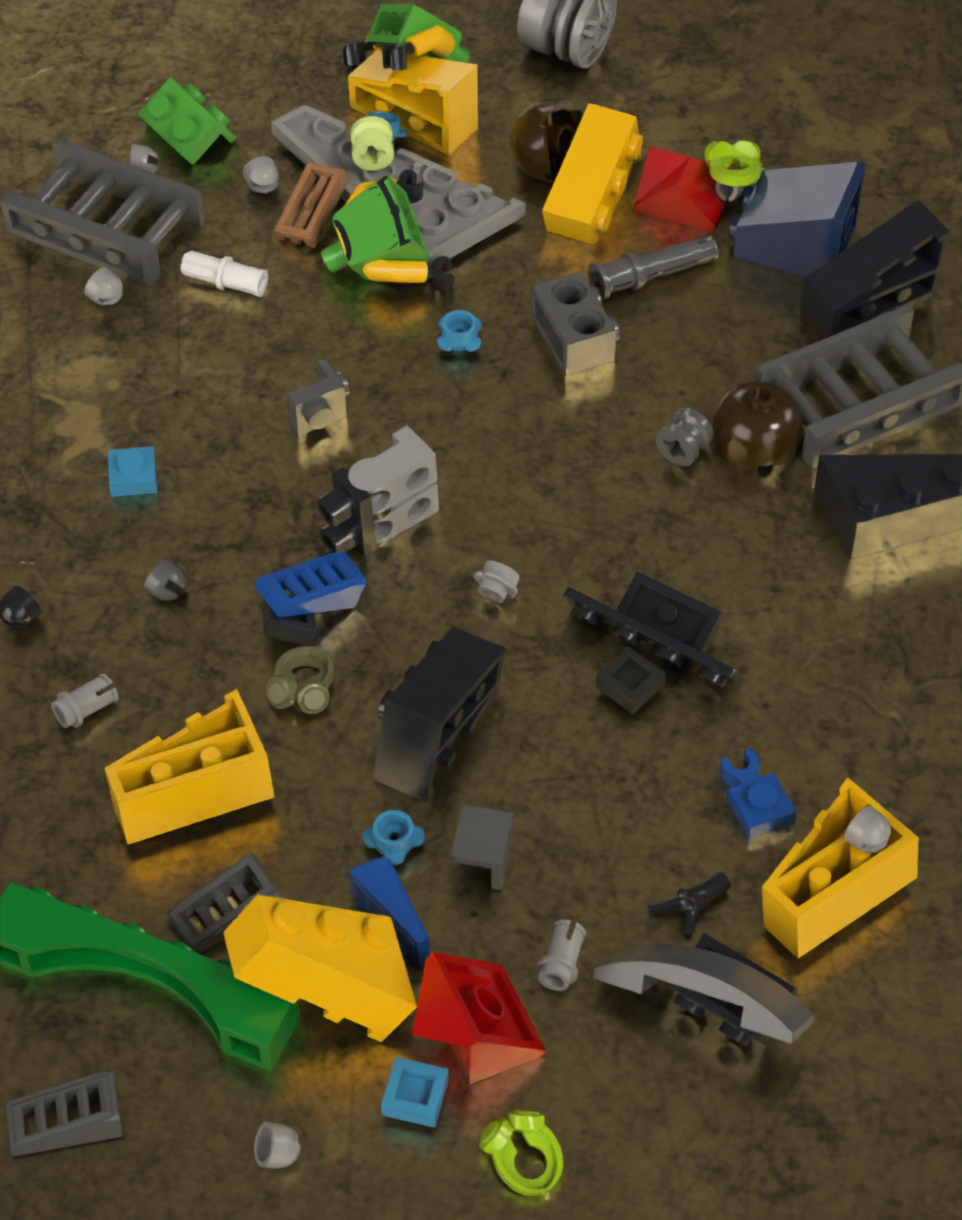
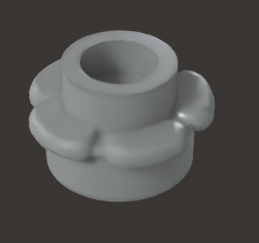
M486 561L482 570L474 573L475 581L479 582L478 592L488 600L502 603L505 598L512 599L518 593L516 586L520 576L515 570L503 563Z

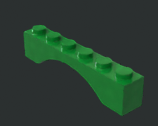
M10 882L0 897V965L32 978L60 971L91 969L120 972L148 980L173 993L191 1007L212 1031L223 1053L270 1072L273 1071L300 1020L298 1000L293 1004L234 978L229 960H212L197 954L191 947L182 942L170 941L168 943L148 935L144 929L133 923L124 922L119 924L103 918L89 906L83 904L72 906L59 901L46 890L36 886H31L28 889Z

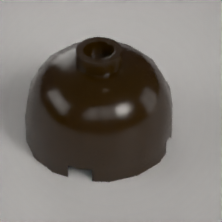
M547 99L534 102L521 112L511 132L510 146L518 166L524 173L536 181L554 184L584 113L582 110H574L572 104L576 102L571 99Z
M750 381L739 384L728 391L716 407L712 424L714 431L713 439L715 441L714 448L717 454L728 464L745 471L757 472L758 466L773 465L772 470L780 469L793 461L801 449L803 439L802 411L793 395L782 386L768 381Z

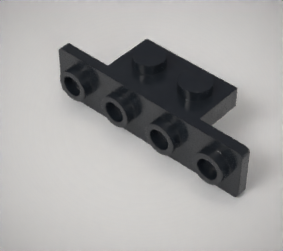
M638 571L616 610L570 587L566 588L563 596L573 606L571 613L579 619L594 626L597 625L600 619L614 626L615 628L612 633L623 641L638 647L642 640L656 647L657 650L654 654L671 665L679 668L683 662L700 669L697 674L698 677L718 688L723 689L726 683L740 688L744 679L738 670L705 654L725 617L722 612Z

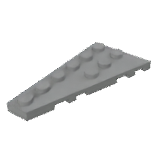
M305 104L271 122L272 135L305 165L309 161L346 170L349 180L341 194V197L346 202L360 183L378 180L386 174L398 181L400 173L405 169H411L416 172L417 184L422 183L424 185L423 198L417 203H412L411 206L431 257L426 260L427 265H432L433 261L440 256L452 258L526 215V203L515 198L508 202L494 196L493 188L482 183L474 187L456 179L455 171L403 148H400L397 152L394 151V158L386 168L376 171L361 169L352 160L353 144L351 143V131L346 129V123Z

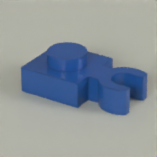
M749 748L744 751L743 763L746 767L745 769H736L731 765L727 757L721 758L720 777L725 784L731 787L728 788L727 801L749 839L795 823L797 811L774 772L760 777L758 773L759 758L752 749Z

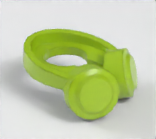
M743 140L731 146L725 141H714L706 147L704 159L710 167L711 177L717 182L729 186H747L760 179L762 165L759 160L761 151L755 142ZM733 164L741 168V170L728 169V167Z
M515 1109L513 1112H508L506 1118L499 1117L489 1123L482 1132L479 1148L485 1153L492 1155L497 1173L509 1188L524 1196H539L546 1194L556 1185L563 1170V1155L557 1138L545 1125L544 1114L537 1110ZM513 1131L521 1132L528 1147H535L544 1155L546 1167L539 1178L526 1179L517 1172L514 1164L517 1150L510 1138Z

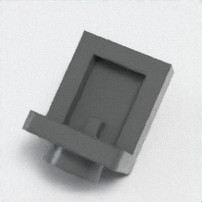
M326 359L316 362L318 382L287 394L290 425L298 436L315 429L324 428L330 423L347 417L346 397L350 395L347 380L341 371L335 372Z

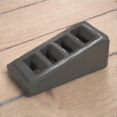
M251 852L166 912V915L185 943L199 954L225 940L224 930L256 895L285 898ZM254 882L260 891L251 897L245 887ZM233 893H236L242 902L235 909L226 898ZM214 903H217L225 914L218 921L215 920L207 908ZM196 913L199 914L208 927L200 934L188 918Z
M113 1070L88 1075L6 1102L12 1157L123 1137L118 1091ZM100 1102L101 1111L91 1114L89 1104ZM78 1106L80 1118L69 1122L68 1107ZM56 1110L58 1125L48 1128L46 1112ZM35 1114L37 1132L26 1135L24 1116Z

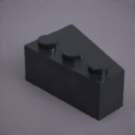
M918 199L805 277L800 310L828 338L877 318L882 313L892 312L909 304L913 306L938 295L950 231Z
M962 454L819 455L814 493L850 559L962 530Z
M452 627L439 642L433 641L430 644L423 660L417 666L411 665L406 671L402 683L394 691L388 690L380 702L377 716L382 719L373 780L427 802L434 791L432 782L437 766L440 763L449 767L456 756V751L449 748L461 729L469 732L472 730L497 690L505 647L456 627Z

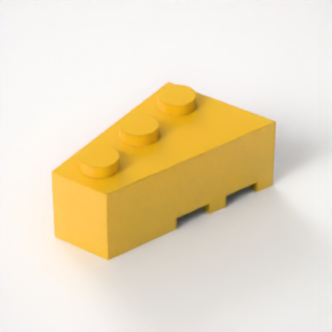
M377 49L348 75L350 108L366 116L374 111L393 113L401 118L400 127L407 130V136L448 156L478 129L477 64L425 56L413 58L408 54V69L395 71L391 68H383L382 50Z
M591 103L588 104L542 210L547 232L595 245L601 232H605L608 229L614 209L642 162L641 148L643 135L639 134L637 116Z
M237 689L224 696L225 704L207 715L202 716L197 712L185 719L186 727L167 739L162 740L157 736L104 768L113 807L128 845L275 797L268 756Z
M847 777L839 788V796L827 811L822 809L814 819V828L801 844L796 842L763 884V926L792 954L800 958L918 878L919 837ZM868 805L880 812L890 824L891 834L889 841L884 849L876 853H865L844 839V834L851 821Z
M256 895L223 932L234 978L293 1004L299 998L324 1008L323 1017L339 1023L343 1018L367 1027V1036L379 1042H382L417 1008L393 922L389 916Z

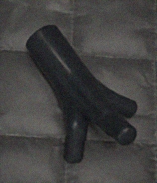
M718 871L688 890H678L677 895L660 902L649 903L648 910L650 913L682 910L685 914L683 933L691 935L693 934L695 919L701 909L709 901L731 888L730 880L725 873Z

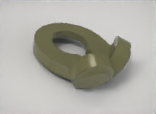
M314 646L296 647L285 652L275 664L274 677L266 684L265 692L270 704L277 709H285L296 704L303 712L308 714H316L323 711L330 701L328 688L334 679L332 658L327 652ZM300 666H310L317 669L319 673L313 677H308L306 681L298 685L296 683V675L292 673V670Z

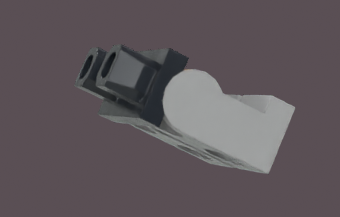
M408 425L392 434L393 446L375 458H364L357 461L351 466L349 472L343 467L332 473L333 490L316 499L317 509L321 517L328 524L320 529L321 540L332 553L346 552L356 547L364 556H367L376 550V544L390 540L439 511L438 485L436 484V454Z

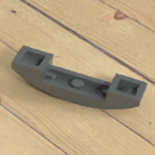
M671 944L631 947L616 952L594 968V979L639 994L645 992L659 980H663L742 1006L743 1013L740 1027L790 1044L810 1028L813 1023L814 1015L801 1001L776 981L738 960L701 948Z

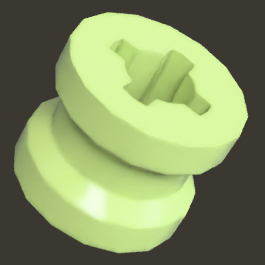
M366 116L357 120L350 130L351 143L353 144L352 160L358 167L368 171L386 168L394 158L391 125L385 119L377 116Z

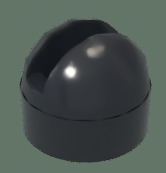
M17 585L13 586L0 601V618L5 625L12 628H24L42 613L39 604L33 596Z

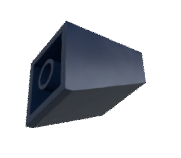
M848 162L762 170L760 179L755 187L749 185L745 192L742 204L743 213H736L731 223L729 238L735 240L733 258L807 277L848 248L857 227L866 163Z

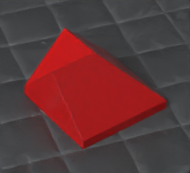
M649 146L633 211L715 232L729 199L724 201L719 197L716 191V180L710 175V167L703 160Z
M432 952L426 958L412 1035L449 1043L469 1085L535 1060L546 1052L502 964Z

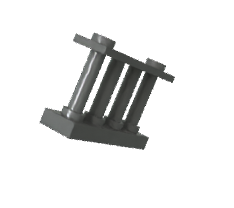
M55 138L52 142L56 171L33 197L9 190L0 200L6 232L100 268L107 267L116 274L152 287L161 277L157 251L158 245L179 220L198 227H202L205 223L202 191L86 149L80 145ZM71 179L89 186L69 211L49 205ZM106 193L126 199L106 224L86 219V216ZM143 206L162 213L142 238L122 232Z
M910 304L892 312L882 313L877 318L779 358H771L764 364L757 366L755 381H768L782 386L793 395L803 415V424L806 426L802 458L811 469L818 466L819 455L849 454L962 406L961 362L945 369L936 370L909 338L914 309ZM894 348L920 379L906 385H898L873 355ZM856 363L882 395L868 401H860L836 371ZM818 378L844 411L830 417H821L798 389V386Z

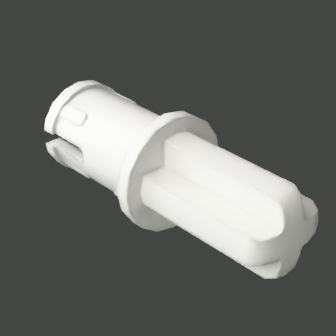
M195 251L185 253L182 258L180 269L183 275L215 283L219 290H224L227 287L257 297H261L266 290L268 271L265 269L234 262L230 256L220 259Z

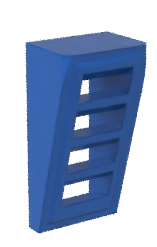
M337 552L258 577L254 586L279 618L355 608L366 586V578L345 552ZM285 590H288L293 597L290 598Z
M386 856L351 869L349 877L351 894L354 900L366 913L391 917L400 950L419 970L424 968L425 960L430 955L429 937L390 858L387 859Z

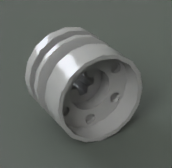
M523 0L517 22V39L521 46L547 55L555 51L559 60L571 61L573 65L587 69L600 56L609 39L615 20L617 0Z

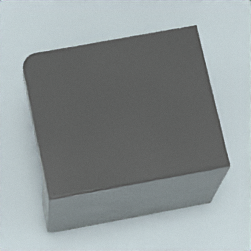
M465 804L462 806L451 850V860L456 863L491 868V889L502 891L513 845L514 813Z

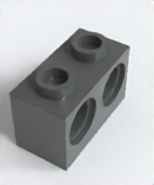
M581 271L532 285L531 317L565 376L615 361L616 342L620 340L618 324L613 316L606 314L597 288L589 286Z

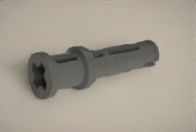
M706 234L693 240L680 242L649 253L639 255L632 251L622 254L621 259L604 264L599 261L590 263L588 266L590 287L595 286L597 288L601 301L608 299L611 293L627 288L633 291L639 290L646 285L648 280L682 271L696 265L714 262L719 256L716 240L712 239V235Z

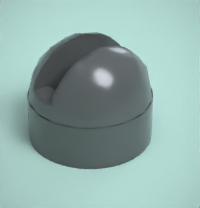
M162 559L147 576L144 590L159 600H174L179 597L173 591L176 586L179 585L182 588L186 586L184 573L168 559Z

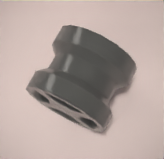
M682 408L671 418V425L664 426L656 435V444L661 454L675 465L686 467L690 466L699 456V450L705 449L713 440L714 431L709 421L701 413L693 409Z

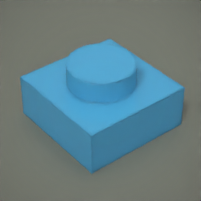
M154 446L108 450L111 497L158 493Z
M395 1057L381 1103L382 1116L435 1128L449 1082V1069Z

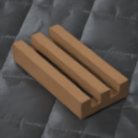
M308 161L273 230L277 239L285 241L288 237L292 243L296 244L305 241L308 247L315 248L349 180L346 170ZM321 175L314 191L310 192L317 176ZM304 204L305 209L296 227H293V224Z

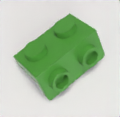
M171 77L138 113L144 121L192 165L197 162L220 134L230 143L237 138L226 128L231 121L213 104L206 109L202 106L207 100L204 95L189 82L182 88Z

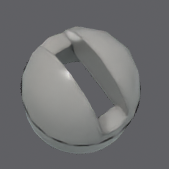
M132 144L130 165L155 174L158 171L157 166L149 163L159 161L156 152L149 147Z
M265 156L256 157L250 160L243 168L245 181L255 193L265 195L273 192L277 187L279 172L271 158Z
M102 267L90 277L85 286L84 293L99 305L111 306L122 297V281L107 267Z
M868 805L851 821L844 834V839L865 853H876L884 849L889 841L891 834L890 824L880 812Z
M262 1123L257 1131L254 1144V1156L257 1165L263 1168L278 1169L288 1167L295 1162L301 1150L298 1142L299 1137L295 1130L282 1123Z

